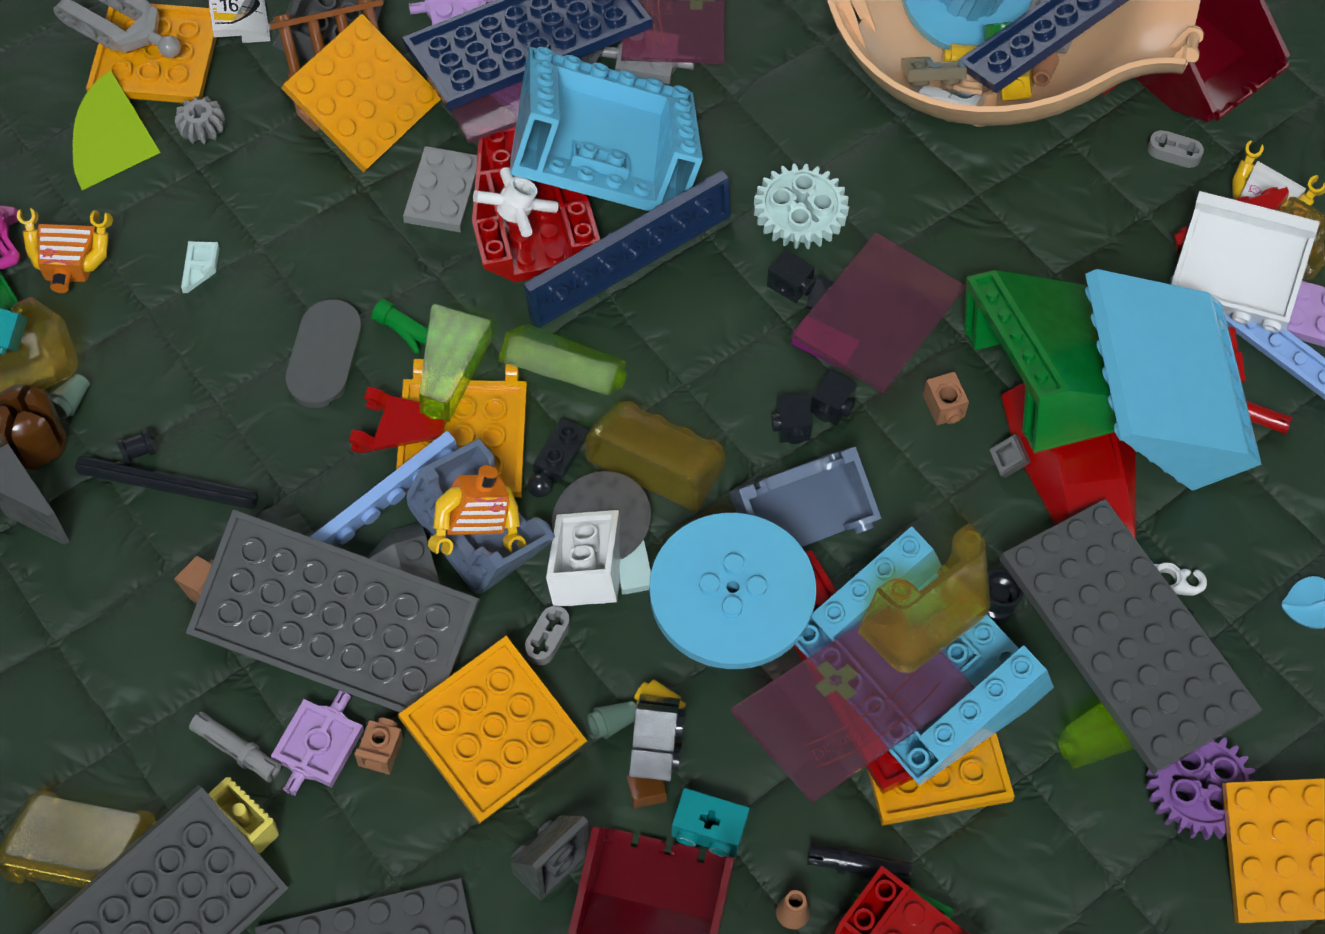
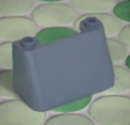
M480 439L424 466L415 477L406 496L407 504L412 514L430 537L436 534V529H433L436 500L451 488L456 477L460 475H478L479 469L483 465L494 467V454ZM519 513L520 527H517V531L526 540L527 545L519 549L518 539L514 540L511 546L512 553L503 545V538L508 533L507 528L504 529L503 534L446 535V538L450 539L453 543V550L450 555L444 554V556L474 593L481 594L551 544L555 535L549 524L538 517H533L526 522Z
M856 447L831 453L728 492L737 513L754 515L778 525L788 532L801 547L845 530L854 529L856 534L874 528L872 522L882 519Z

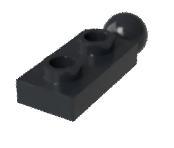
M561 417L533 463V471L538 473L533 474L527 484L528 490L533 496L538 498L547 496L553 486L551 478L562 482L589 436L588 428Z

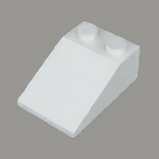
M619 510L558 514L553 533L555 538L551 545L546 575L553 606L617 602L620 583Z

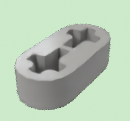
M1163 130L1154 132L1147 146V150L1152 157L1186 168L1197 166L1204 153V148L1199 141ZM1159 142L1164 143V147L1158 146ZM1187 151H1191L1192 156L1187 155Z
M550 606L541 613L525 643L526 657L532 664L538 666L546 665L554 658L570 627L569 614L564 608ZM556 617H559L561 625L556 624L552 631L549 632V620L554 621ZM546 639L545 649L547 652L541 651L538 655L535 654L533 646L539 647L543 640Z

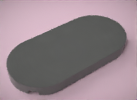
M324 300L311 306L302 317L285 376L289 393L302 406L309 408L330 405L329 402L335 399L337 401L343 396L347 389L362 335V323L359 313L349 303L341 300Z

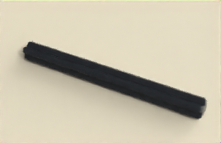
M79 456L75 464L77 473L81 475L248 509H254L258 502V494L254 490L87 456Z

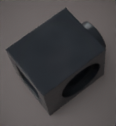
M784 250L768 270L767 287L797 303L803 295L808 296L815 284V280H813L815 267Z

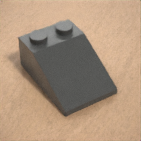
M8 444L0 448V508L5 516L63 545L69 543L70 541L54 511Z
M560 815L554 822L551 820L547 821L538 830V837L531 844H523L512 855L513 860L510 862L512 873L540 901L585 860L589 844L588 820L584 816Z

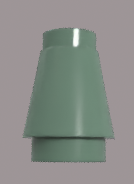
M75 374L48 395L60 419L73 416L90 386L89 381L84 376Z
M629 701L627 703L594 708L593 712L587 715L588 724L594 737L597 739L602 737L608 739L635 721L636 704L633 701Z

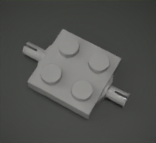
M641 32L622 40L618 47L607 46L600 56L616 59V71H630L637 77L644 79L655 78L663 84H670L672 74L677 68L694 70L695 58L679 56L680 37L663 35L664 44L661 34H656L655 36L650 35L652 33Z

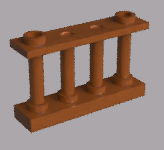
M357 0L358 4L291 18L290 13L274 16V22L268 23V27L270 30L279 28L290 71L287 74L288 79L282 80L283 84L301 69L290 28L291 25L307 22L316 55L325 47L318 19L335 16L340 34L349 26L346 13L363 10L364 16L379 31L374 7L383 5V1Z

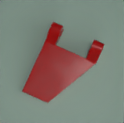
M368 387L364 396V400H367L366 408L375 411L384 410L375 437L360 430H352L349 438V443H352L351 451L367 453L435 440L443 433L449 409L390 396L377 388Z

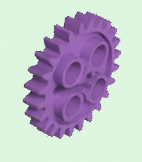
M1224 737L1219 744L1212 741L1156 775H1153L1149 769L1146 772V775L1152 778L1146 784V789L1155 791L1150 796L1149 802L1160 803L1155 813L1162 814L1166 812L1169 815L1165 821L1166 825L1176 821L1178 823L1177 833L1182 832L1186 827L1189 828L1190 838L1192 839L1198 831L1202 832L1205 840L1211 837L1213 831L1221 839L1226 833L1222 783L1255 782V780L1249 779L1255 772V768L1244 767L1248 756L1238 758L1235 755L1239 749L1237 745L1230 750L1226 748L1227 738ZM1181 761L1190 762L1195 770L1186 769ZM1215 769L1224 771L1228 779L1220 778L1216 774ZM1176 791L1184 792L1190 801L1179 799ZM1210 800L1218 801L1222 805L1223 810H1217L1212 807Z

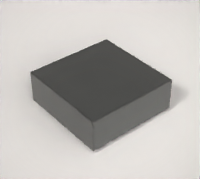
M1016 434L989 449L1002 477L1006 478L1031 463L1020 436Z

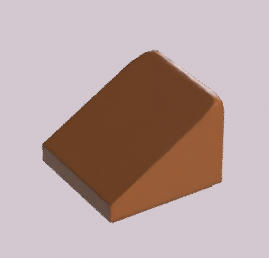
M626 776L633 809L667 802V793L663 780Z

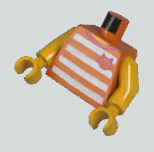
M30 208L32 217L29 221H25L23 211L19 209L17 219L20 223L25 224L26 229L23 231L26 253L34 268L41 270L45 280L51 281L50 288L54 292L66 293L69 290L70 282L87 281L90 273L106 259L109 235L106 232V228L110 227L113 223V217L110 213L105 212L104 221L100 224L99 211H93L90 215V221L94 226L39 224L38 229H35L34 224L38 221V213Z
M483 465L480 467L478 475H460L456 477L451 488L436 500L433 524L436 534L432 535L428 541V547L432 552L438 554L439 545L442 543V553L446 555L451 554L453 543L450 539L446 538V535L503 534L506 528L508 533L503 538V545L508 551L512 553V543L517 539L519 549L527 545L526 540L517 531V527H520V520L515 497L512 490L504 485L502 478L494 467Z

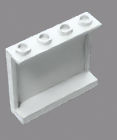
M1199 191L1195 210L1171 285L1209 292L1222 304L1224 314L1231 316V319L1241 324L1257 323L1262 325L1263 329L1271 332L1286 331L1320 222Z

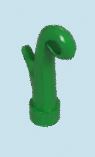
M384 298L378 301L371 315L372 320L383 326L387 325L398 333L415 354H418L420 351L416 341L438 350L455 351L464 347L470 338L467 327L460 323L448 325L441 337L398 310L395 304ZM452 333L460 334L457 339L449 338Z

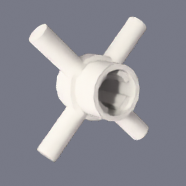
M502 168L500 175L505 188H503L501 193L475 190L473 201L476 203L498 205L497 211L499 215L509 222L517 223L521 236L529 237L532 235V228L527 216L531 210L556 213L558 211V202L535 199L537 188L534 183L526 178L513 177V175H510V168Z

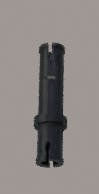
M810 843L807 865L835 869L838 874L843 875L846 871L874 877L880 867L883 866L905 884L909 885L911 877L909 875H912V862L849 851L848 847L841 846V849Z

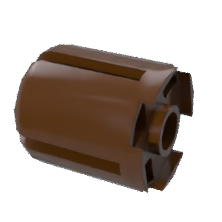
M13 385L1 391V446L8 444L26 470H38V466L47 464L54 458L59 460L66 450L68 438L50 397L43 390L35 386L30 388L29 385Z

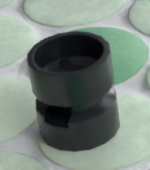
M995 569L984 577L973 600L997 626H1000L1011 618L1024 593L1007 569Z

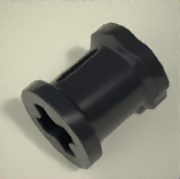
M146 428L141 429V433L126 439H121L120 437L116 439L126 465L130 464L132 459L145 454H156Z

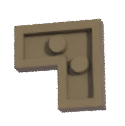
M930 57L901 58V70L907 81L912 82L916 86L929 85L930 81L941 80L942 84H957L959 80L966 79L967 67L962 61L933 63Z

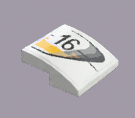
M208 0L213 37L241 36L242 43L270 41L265 0Z
M925 85L919 91V94L955 104L984 106L986 100L984 95Z

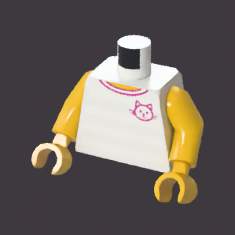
M1250 140L1245 147L1246 158L1240 161L1232 179L1233 199L1236 200L1244 196L1254 198L1260 196L1266 189L1272 187L1282 189L1287 187L1289 190L1288 199L1280 212L1302 217L1314 203L1313 198L1325 193V183L1320 189H1314L1312 186L1319 177L1318 175L1312 176L1308 181L1309 190L1305 194L1306 188L1259 161L1254 165V159L1261 156L1264 147L1262 144L1260 151L1253 154L1249 151L1252 140Z

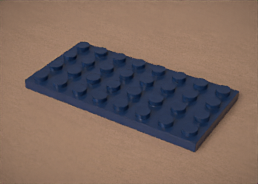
M495 0L406 35L402 39L405 48L448 111L523 81L529 47H545L555 54L562 56L573 55L580 58L653 28V20L637 0Z

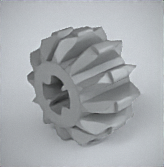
M196 95L191 102L184 99V106L177 107V116H175L176 128L179 129L183 139H189L192 144L201 140L204 145L209 138L216 141V134L223 133V124H225L224 113L221 111L217 101H211L208 96L199 100Z

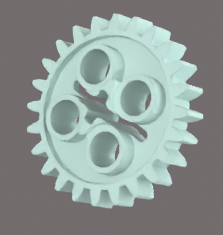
M793 164L792 171H788L784 166H781L780 175L775 171H771L770 179L764 177L762 186L757 187V194L754 197V216H758L757 225H764V234L773 232L772 241H776L780 237L783 238V246L792 241L794 242L795 249L799 247L800 243H804L805 247L810 249V244L814 241L820 247L822 245V238L829 242L832 241L833 233L839 235L841 226H845L849 206H847L849 198L844 196L845 187H838V178L829 180V171L822 175L819 174L818 166L813 171H809L808 164H805L802 170H798L797 165Z

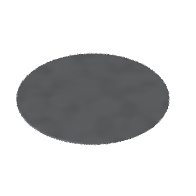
M611 471L590 473L571 483L560 495L552 515L553 533L558 514L619 510L620 558L624 559L637 549L648 532L651 521V508L648 497L642 487L626 475Z

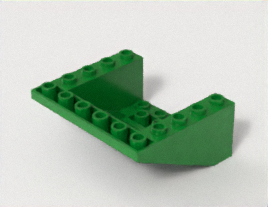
M999 270L968 276L966 278L964 332L974 350L1001 344L1024 382L1026 390L1022 432L1034 453L1115 432L1116 416L1108 401V396L1111 395L1110 388L1102 372L1105 364L1097 348V340H1099L1098 331L1092 323V303L1088 300L1085 288L1088 285Z

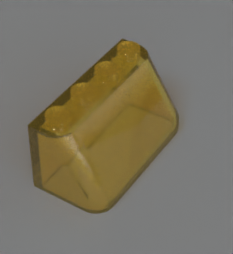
M630 401L616 403L592 426L586 436L587 461L608 471L626 475L641 487L696 513L726 462V454L723 451L722 445L717 441L699 437L689 428L678 427L669 423L663 416L650 414Z

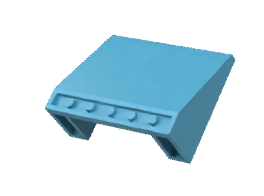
M529 47L511 153L510 175L646 211H652L658 205L664 204L678 196L681 192L692 188L703 160L693 92H690L683 86L677 85L672 87L665 85L655 78H640L630 71L621 70L619 72L612 70L601 63H587L573 55L562 56L555 54L545 47Z
M1100 269L1086 273L1088 286L1085 288L1088 300L1092 303L1093 313L1091 314V320L1098 331L1099 340H1097V348L1105 364L1102 372L1106 382L1109 384L1111 395L1108 396L1110 407L1115 412L1117 423L1114 424V429L1119 440L1126 442L1136 452L1144 455L1151 463H1155L1165 473L1170 474L1177 482L1184 484L1192 491L1262 465L1222 304L1209 292Z
M912 526L813 612L807 629L795 644L816 668L827 662L836 673L848 666L857 675V677L846 683L856 694L846 703L856 711L855 713L860 718L881 703L883 704L887 698L918 670L909 682L892 698L862 719L865 724L869 725L868 728L876 737H879L905 718L930 694L937 684L939 685L916 711L897 727L879 738L882 744L919 786L1028 711L1054 688L1047 669L1024 645L1019 649L942 567L934 549ZM833 675L832 678H828V681L834 683L836 688H838V685H842L840 677L836 679V676ZM889 708L894 712V714L891 715L890 717H889V715L885 712V711L887 710V712H888L889 714H892V712L889 710Z

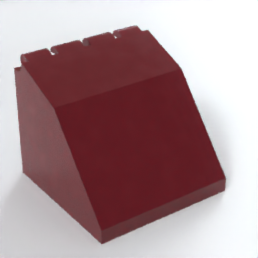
M1201 0L1195 26L1200 27L1204 32L1203 40L1198 45V60L1196 62H1188L1183 74L1155 73L1142 75L1135 79L1171 110L1206 122L1212 119L1219 121L1234 108L1250 98L1253 93L1258 92L1270 83L1272 79L1289 68V63L1285 59L1290 54L1265 0Z
M603 826L592 827L568 934H720L736 857L730 855L722 857L707 850L704 863L697 862L700 852L699 848L673 843L670 855H665L667 842L665 840L640 835L637 848L631 847L633 833L609 829Z

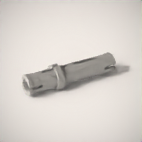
M199 712V715L196 714L192 719L189 729L233 757L241 768H248L254 771L267 782H271L279 774L281 764L260 751L259 746L254 742L248 743L235 733L211 719L204 712Z

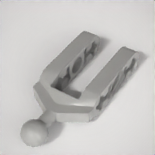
M61 0L53 8L55 15L64 24L113 51L119 50L122 53H126L152 43L158 47L159 52L164 57L173 58L181 50V44L176 37H162L157 34L160 15L158 9L151 6L147 0H98L135 20L126 32L114 23L72 0Z

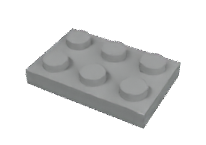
M425 146L403 214L404 223L461 232L475 187L477 155Z

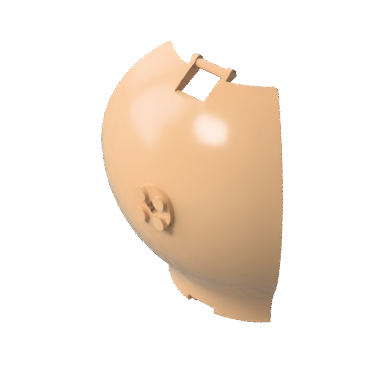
M827 0L839 34L864 72L879 87L895 99L917 111L945 121L970 124L977 127L1020 124L1058 115L1086 103L1117 84L1142 75L1155 73L1183 74L1188 62H1196L1198 60V45L1204 36L1203 30L1195 26L1201 0H1129L1073 39L1067 53H1057L1059 64L1050 83L1045 86H1039L1034 83L1032 98L1003 101L1002 90L995 93L968 74L966 79L959 80L957 84H942L941 80L930 81L929 85L975 93L986 97L984 106L949 103L919 94L923 86H916L912 82L907 81L901 70V58L930 57L933 63L942 62L944 49L928 41L914 27L906 14L902 0ZM853 7L855 8L861 20L860 24L858 23Z

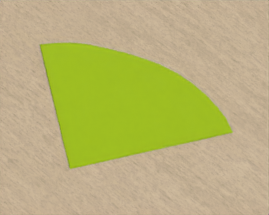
M112 71L101 76L88 90L75 118L73 166L77 181L82 190L161 153Z

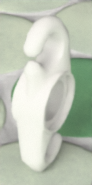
M1172 563L1154 564L1160 573H1169L1173 576L1175 584L1171 585V588L1177 595L1195 596L1204 591L1207 586V579L1199 569L1193 572L1194 576L1198 578L1199 584L1192 586L1186 581V578L1191 574L1189 569H1179Z

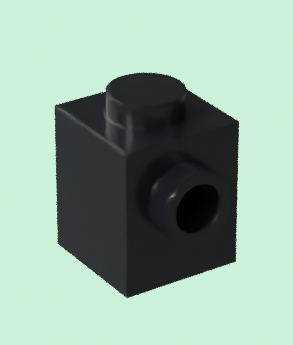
M830 369L812 396L811 413L819 420L830 422L837 426L843 416L847 418L854 408L855 401L853 400L857 383Z
M808 393L777 396L775 413L771 414L773 432L778 431L780 443L800 444L804 441H810L813 425Z

